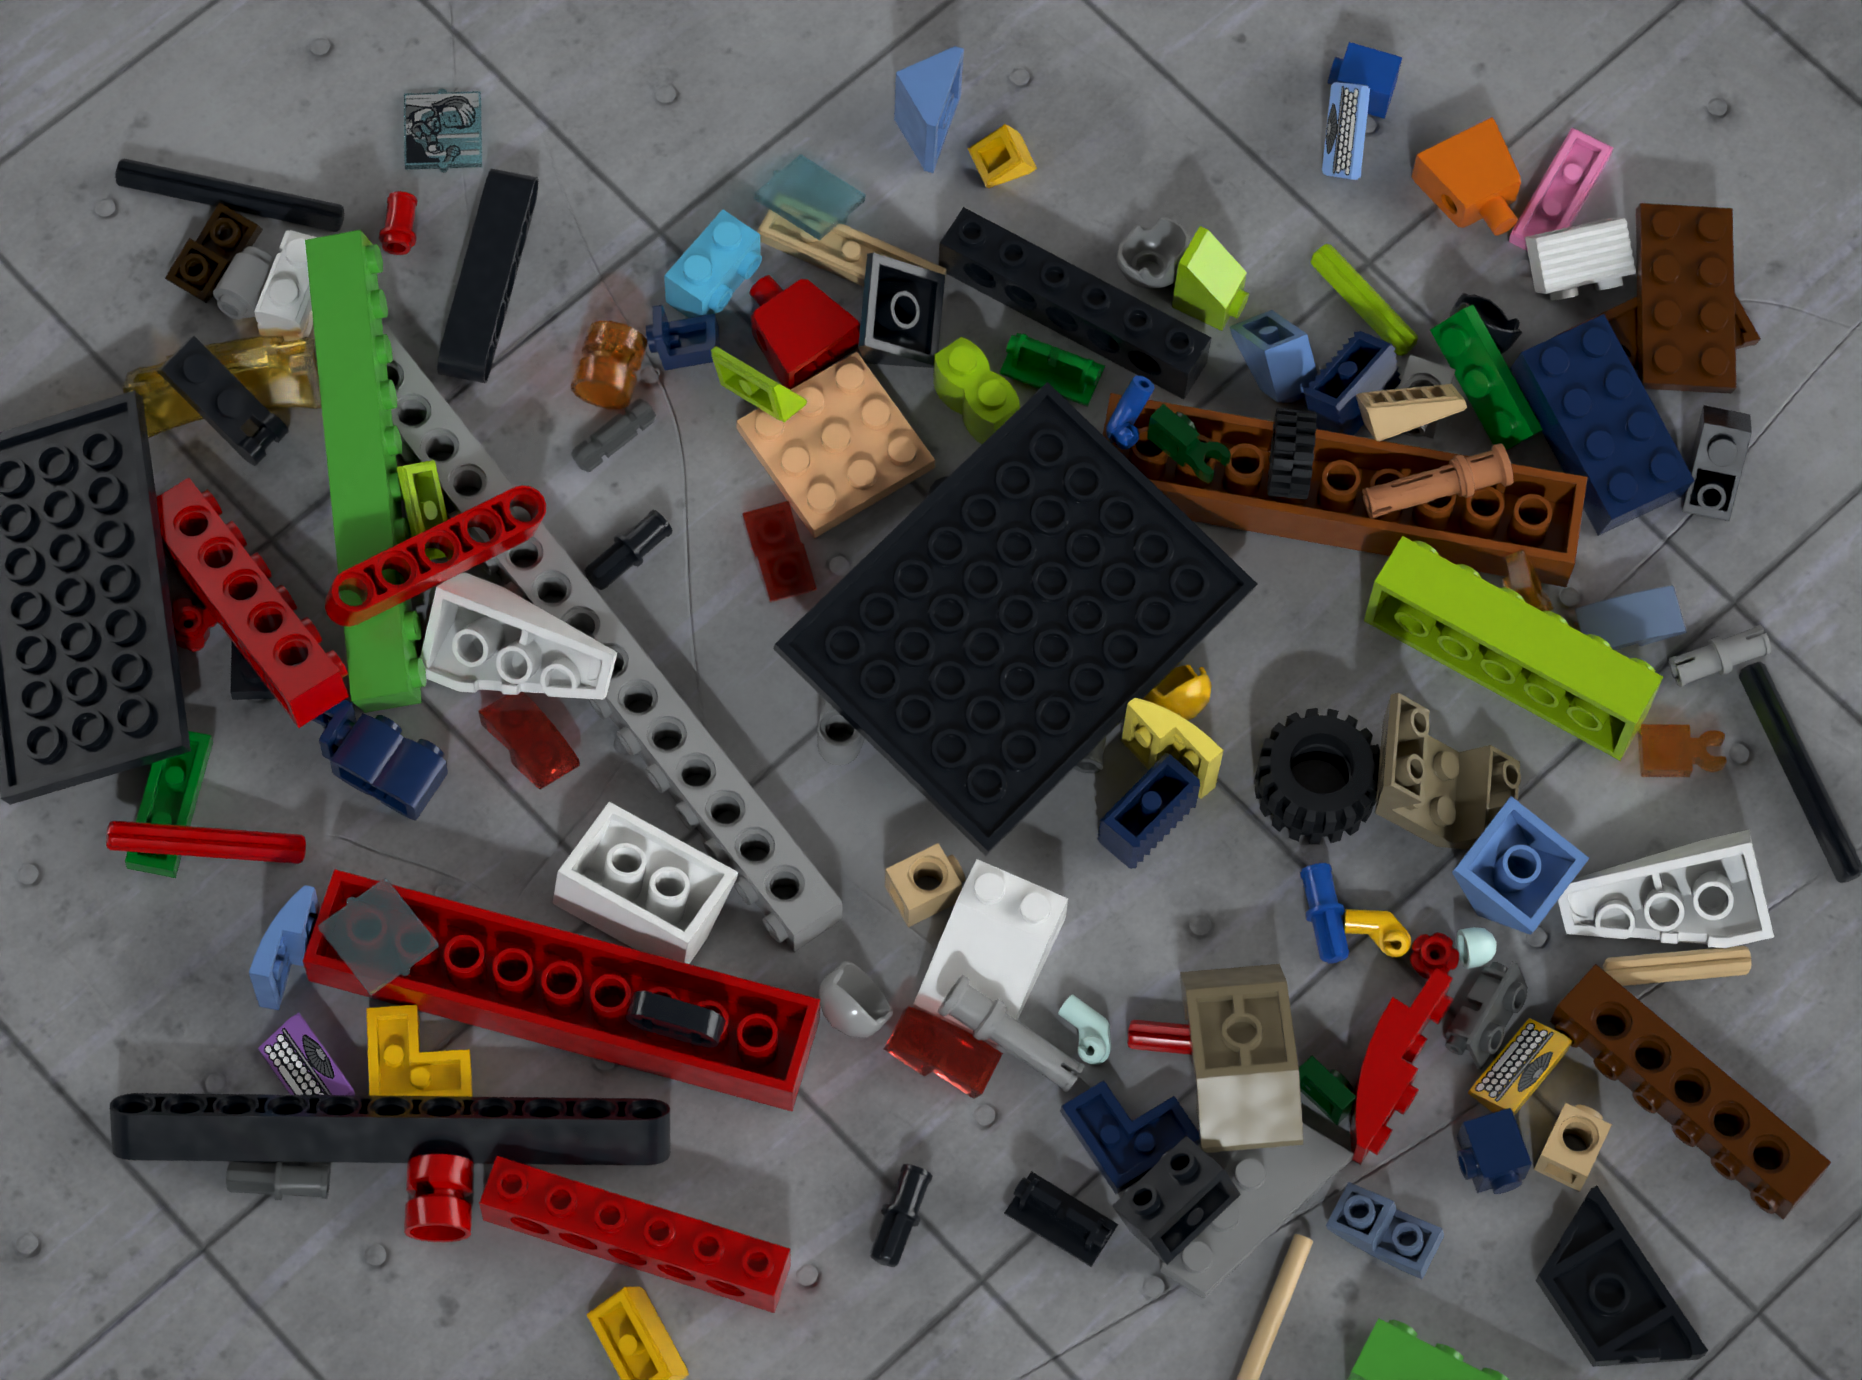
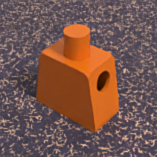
M1493 117L1416 155L1412 179L1457 227L1465 228L1484 219L1493 234L1497 236L1515 226L1518 218L1509 205L1516 201L1521 178Z

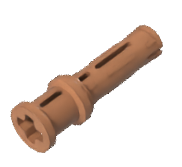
M1497 443L1492 445L1490 451L1466 458L1462 454L1455 455L1453 459L1449 460L1448 465L1403 477L1385 484L1363 488V500L1369 517L1374 519L1393 511L1403 510L1445 496L1458 494L1459 497L1468 498L1472 497L1474 491L1499 483L1504 487L1512 485L1513 471L1503 444Z

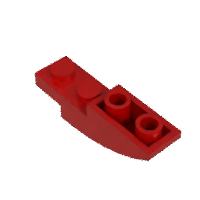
M1435 968L1411 1007L1392 997L1369 1042L1354 1092L1356 1099L1351 1110L1350 1142L1351 1152L1354 1154L1352 1160L1361 1165L1369 1151L1375 1155L1380 1153L1393 1129L1386 1126L1395 1111L1404 1115L1419 1091L1418 1088L1413 1086L1418 1068L1412 1064L1428 1038L1421 1034L1430 1020L1436 1024L1440 1023L1454 1000L1447 995L1453 978Z

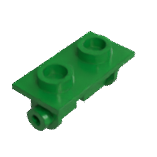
M1017 333L1016 336L1012 334L1006 347V353L1008 354L999 374L1038 389L1048 382L1065 399L1088 407L1103 374L1105 365L1094 362L1090 358L1086 359L1030 338L1026 334Z

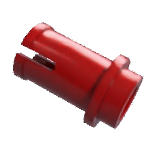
M392 192L387 197L388 205L385 228L380 230L379 240L382 243L383 250L393 255L409 253L411 247L416 243L417 237L413 232V224L418 200L413 194L408 192Z

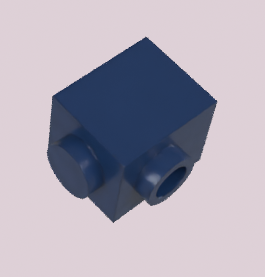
M1508 1108L1463 1122L1457 1135L1461 1150L1457 1151V1159L1462 1175L1466 1180H1473L1477 1193L1492 1189L1494 1194H1502L1523 1184L1522 1180L1526 1178L1532 1162L1512 1109Z

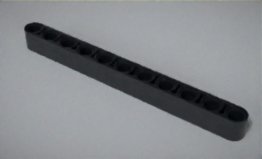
M130 1093L120 1095L110 1102L112 1153L116 1157L125 1160L407 1163L411 1158L419 1155L449 1154L467 1158L473 1164H494L496 1156H500L522 1164L647 1166L663 1163L670 1156V1107L663 1101L649 1098Z

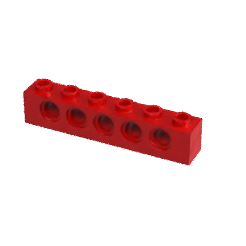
M188 477L157 496L165 555L297 727H302L348 698L349 695L342 679L348 675V672L342 660L333 649L327 653L319 645L322 642V638L308 617L302 620L294 613L297 610V606L287 589L282 584L275 588L269 581L272 574L262 557L257 552L250 556L244 549L247 546V542L243 534L232 520L227 524L223 522L220 518L223 512L212 493L208 489L200 492Z
M496 1156L479 1202L483 1221L772 1313L776 1311L791 1267L790 1248L500 1156Z

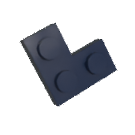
M1103 1080L1061 1106V1114L1115 1194L1139 1181L1159 1162L1165 1152L1174 1148L1185 1136L1196 1145L1200 1144L1199 1131L1175 1096L1131 1121Z

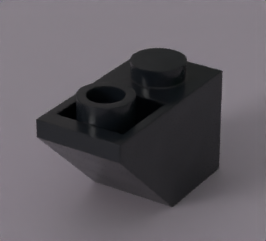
M1703 405L1689 471L1695 481L1685 492L1682 512L1730 521L1752 434L1750 414Z

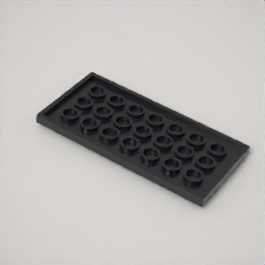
M135 390L0 432V795L3 801L11 805L191 752L143 397Z

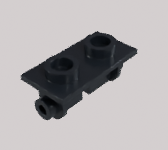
M1032 1171L1027 1178L1023 1177L1013 1194L1015 1197L1004 1212L1008 1217L1090 1267L1093 1266L1118 1226L1116 1222Z

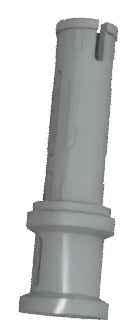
M962 975L943 1000L937 1013L943 1017L948 1014L973 1030V1037L979 1041L981 1039L983 1041H986L988 1038L1060 1086L1063 1091L1068 1092L1078 1079L1076 1075H1080L1083 1071L1084 1065L1078 1063L1006 1014L1007 1008L1004 1006V1002L999 999L993 1002L971 987L969 979Z

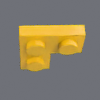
M417 1005L366 1008L369 1095L473 1097L470 1049L420 1052L419 1011Z

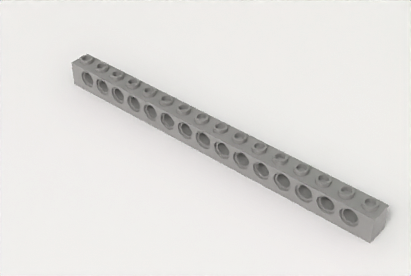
M384 324L383 334H387L393 354L392 363H387L388 380H392L396 384L397 408L391 409L393 426L396 425L398 427L402 441V453L396 455L399 462L404 466L431 461V457L438 452L452 454L447 460L435 461L445 508L450 513L447 515L448 519L514 488L386 324ZM412 417L424 419L421 424L416 426L403 424ZM465 487H475L480 490L473 496L458 494ZM515 506L510 508L511 514L517 520L524 522L531 520L530 514L522 507ZM542 521L534 536L480 564L489 575L496 572L505 583L504 588L576 629L590 630L593 632L590 636L591 638L618 652L615 665L622 670L618 674L611 676L607 696L603 700L588 699L591 706L603 720L610 717L618 727L619 731L616 732V735L624 749L631 756L638 753L648 767L645 769V772L653 786L660 793L667 790L677 803L674 809L682 823L689 830H693L696 827L706 839L703 845L707 854L738 872L734 883L735 889L748 905L755 902L766 917L762 919L763 923L776 942L781 943L785 940L793 952H796L842 920L843 901ZM477 527L467 529L473 540L483 543L490 541L488 534L484 530ZM523 557L536 560L532 566L526 568L514 565L516 560ZM549 593H559L564 596L560 602L554 604L541 600ZM635 701H644L650 705L649 709L641 713L631 712L626 707ZM665 737H671L680 742L675 748L669 750L661 749L655 745L658 740ZM693 774H701L709 779L706 784L699 787H693L684 782L688 776ZM721 811H731L738 816L730 824H721L713 819ZM751 848H760L768 854L763 860L757 862L749 861L742 856L745 851ZM788 885L793 887L798 893L790 899H779L772 894V891L779 886Z

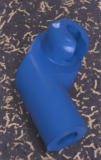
M1134 376L1106 426L1108 440L1111 443L1115 442L1120 449L1131 448L1139 439V430L1133 425L1155 389L1154 384L1149 379L1143 376Z

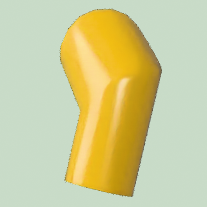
M1345 909L1343 927L1346 934L1369 935L1381 951L1390 957H1401L1410 949L1411 937L1408 931L1391 912Z

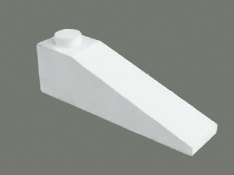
M463 572L436 587L420 658L425 666L426 679L459 692L475 693L478 690L502 691V694L509 695L530 692L545 693L548 697L603 700L607 696L618 652L510 590Z

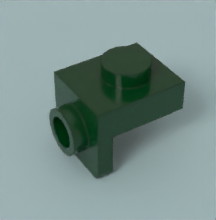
M1311 1055L1301 1066L1298 1065L1300 1091L1332 1122L1338 1125L1351 1113L1356 1099V1096L1352 1093L1353 1087L1340 1072L1335 1069L1328 1071Z

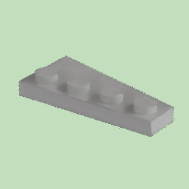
M1302 1123L1303 1145L1235 1150L1224 1169L1241 1195L1168 1265L1163 1263L1160 1272L1204 1299L1244 1262L1257 1246L1269 1235L1274 1234L1303 1203H1307L1320 1191L1322 1186L1338 1171L1340 1172L1351 1162L1354 1154Z

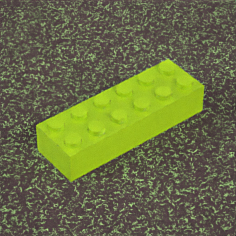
M1404 536L1401 537L1374 581L1364 617V622L1621 761L1645 720L1663 679V676L1657 674L1654 668L1647 662L1638 658H1628L1613 650L1610 644L1603 638L1593 634H1583L1570 627L1560 615L1552 611H1541L1526 603L1523 597L1516 591L1506 587L1498 588L1482 579L1480 574L1473 568L1464 564L1456 565L1439 556L1438 552L1429 544L1422 541L1413 542Z

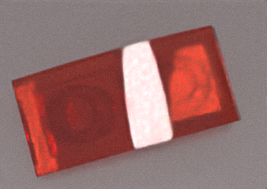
M789 501L742 513L743 525L769 603L816 591L817 587L805 546L800 541Z
M520 692L518 695L506 694L478 711L481 725L509 750L512 765L538 789L544 788L580 766L579 758L562 734L524 692Z
M910 1006L904 1009L884 1047L885 1051L925 1077L934 1072L972 1099L983 1094L1003 1054L986 1042L977 1040L967 1031Z

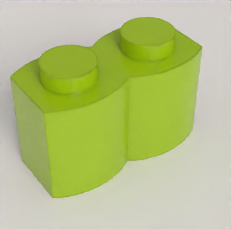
M958 338L934 355L933 384L937 395L947 407L962 414L963 422L968 432L976 441L983 444L1020 409V401L1016 391L1005 378L990 371V365L985 354L977 345L966 338Z

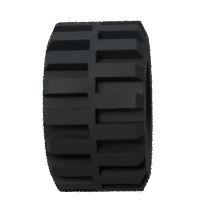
M1311 708L1306 710L1304 718H1300L1298 713L1295 712L1287 716L1285 726L1279 722L1271 730L1270 738H1266L1262 746L1255 779H1257L1255 784L1256 799H1262L1260 810L1264 817L1273 814L1272 826L1279 832L1284 827L1290 830L1289 838L1298 842L1301 835L1310 837L1309 844L1320 845L1322 837L1328 836L1330 843L1341 841L1343 831L1351 836L1359 830L1361 821L1366 823L1376 803L1380 759L1379 745H1370L1373 735L1367 728L1361 731L1356 729L1357 719L1348 715L1345 721L1337 718L1339 712L1337 710L1328 709L1325 716L1318 714V708ZM1306 760L1326 761L1342 773L1346 785L1332 793L1312 792L1296 781L1291 768Z

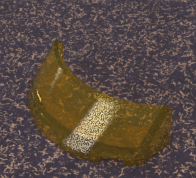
M260 336L204 345L265 408H322L315 339L305 337L298 340L284 341L283 336ZM166 361L153 366L138 367L128 372L122 388L123 393L135 390L143 397L148 438L204 419L157 372Z

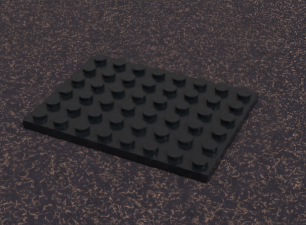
M1047 382L775 643L773 649L960 832L987 856L1125 719L1127 703L1134 698L1144 700L1256 588L1258 583Z

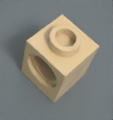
M939 843L885 869V888L907 927H911L955 905L962 890V882L965 881L964 872L954 855L946 857ZM923 876H931L937 879L940 885L933 890H924L918 887L915 881Z
M1565 1102L1534 1170L1580 1192L1612 1124L1604 1121L1599 1112L1588 1106L1578 1104L1574 1107ZM1569 1134L1579 1136L1585 1142L1587 1149L1584 1151L1569 1149L1563 1141V1136Z

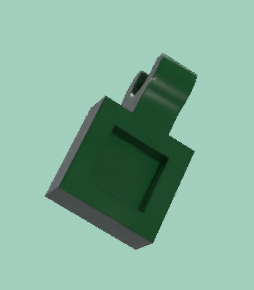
M1162 404L1150 416L1147 438L1180 466L1184 467L1188 464L1200 480L1206 483H1210L1213 480L1214 470L1204 462L1209 458L1217 459L1225 467L1230 463L1231 453L1228 448L1219 442L1204 443L1199 441L1200 434L1197 432L1196 426L1183 413H1174L1166 405Z

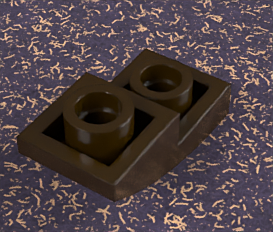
M219 202L197 240L188 239L165 279L207 303L214 296L213 291L237 253H242L246 247L253 246L263 229Z

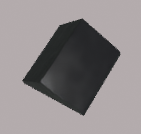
M874 252L867 254L858 345L865 363L925 368L934 367V355L939 351L945 285L944 274Z

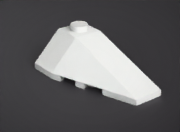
M1750 830L1701 840L1574 878L1558 899L1566 934L1627 939L1628 937L1660 940V943L1677 944V942L1707 944L1708 947L1729 948L1774 938Z

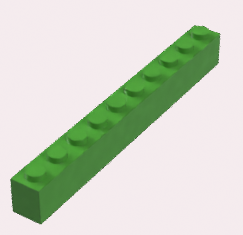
M361 230L305 240L338 575L344 570L412 538L407 518L402 517L401 501L404 499L397 472L396 455L402 453V441L399 429L396 425L393 426L391 409L397 408V394L393 381L388 380L387 363H392L393 354L387 334H383L382 318L388 316V306L383 290L378 287L377 273L383 272V259L379 246L373 244ZM394 569L382 571L383 577L387 582L395 585L405 583L400 572ZM350 590L340 591L341 600L349 606L362 604L361 598L357 593ZM411 598L358 625L344 626L351 702L365 713L422 703L420 687L426 686V671L422 659L417 658L415 640L421 639L422 631L419 616L416 611H412Z

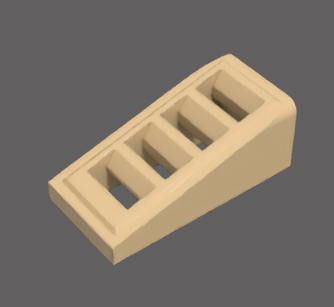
M1452 384L1372 391L1356 395L1364 425L1375 440L1379 442L1464 411L1467 408L1465 399Z

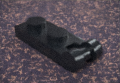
M195 336L190 337L157 371L248 463L257 466L266 456L265 449L273 441L280 442L289 432L286 424L275 414L269 412ZM248 419L259 428L251 437L240 429Z

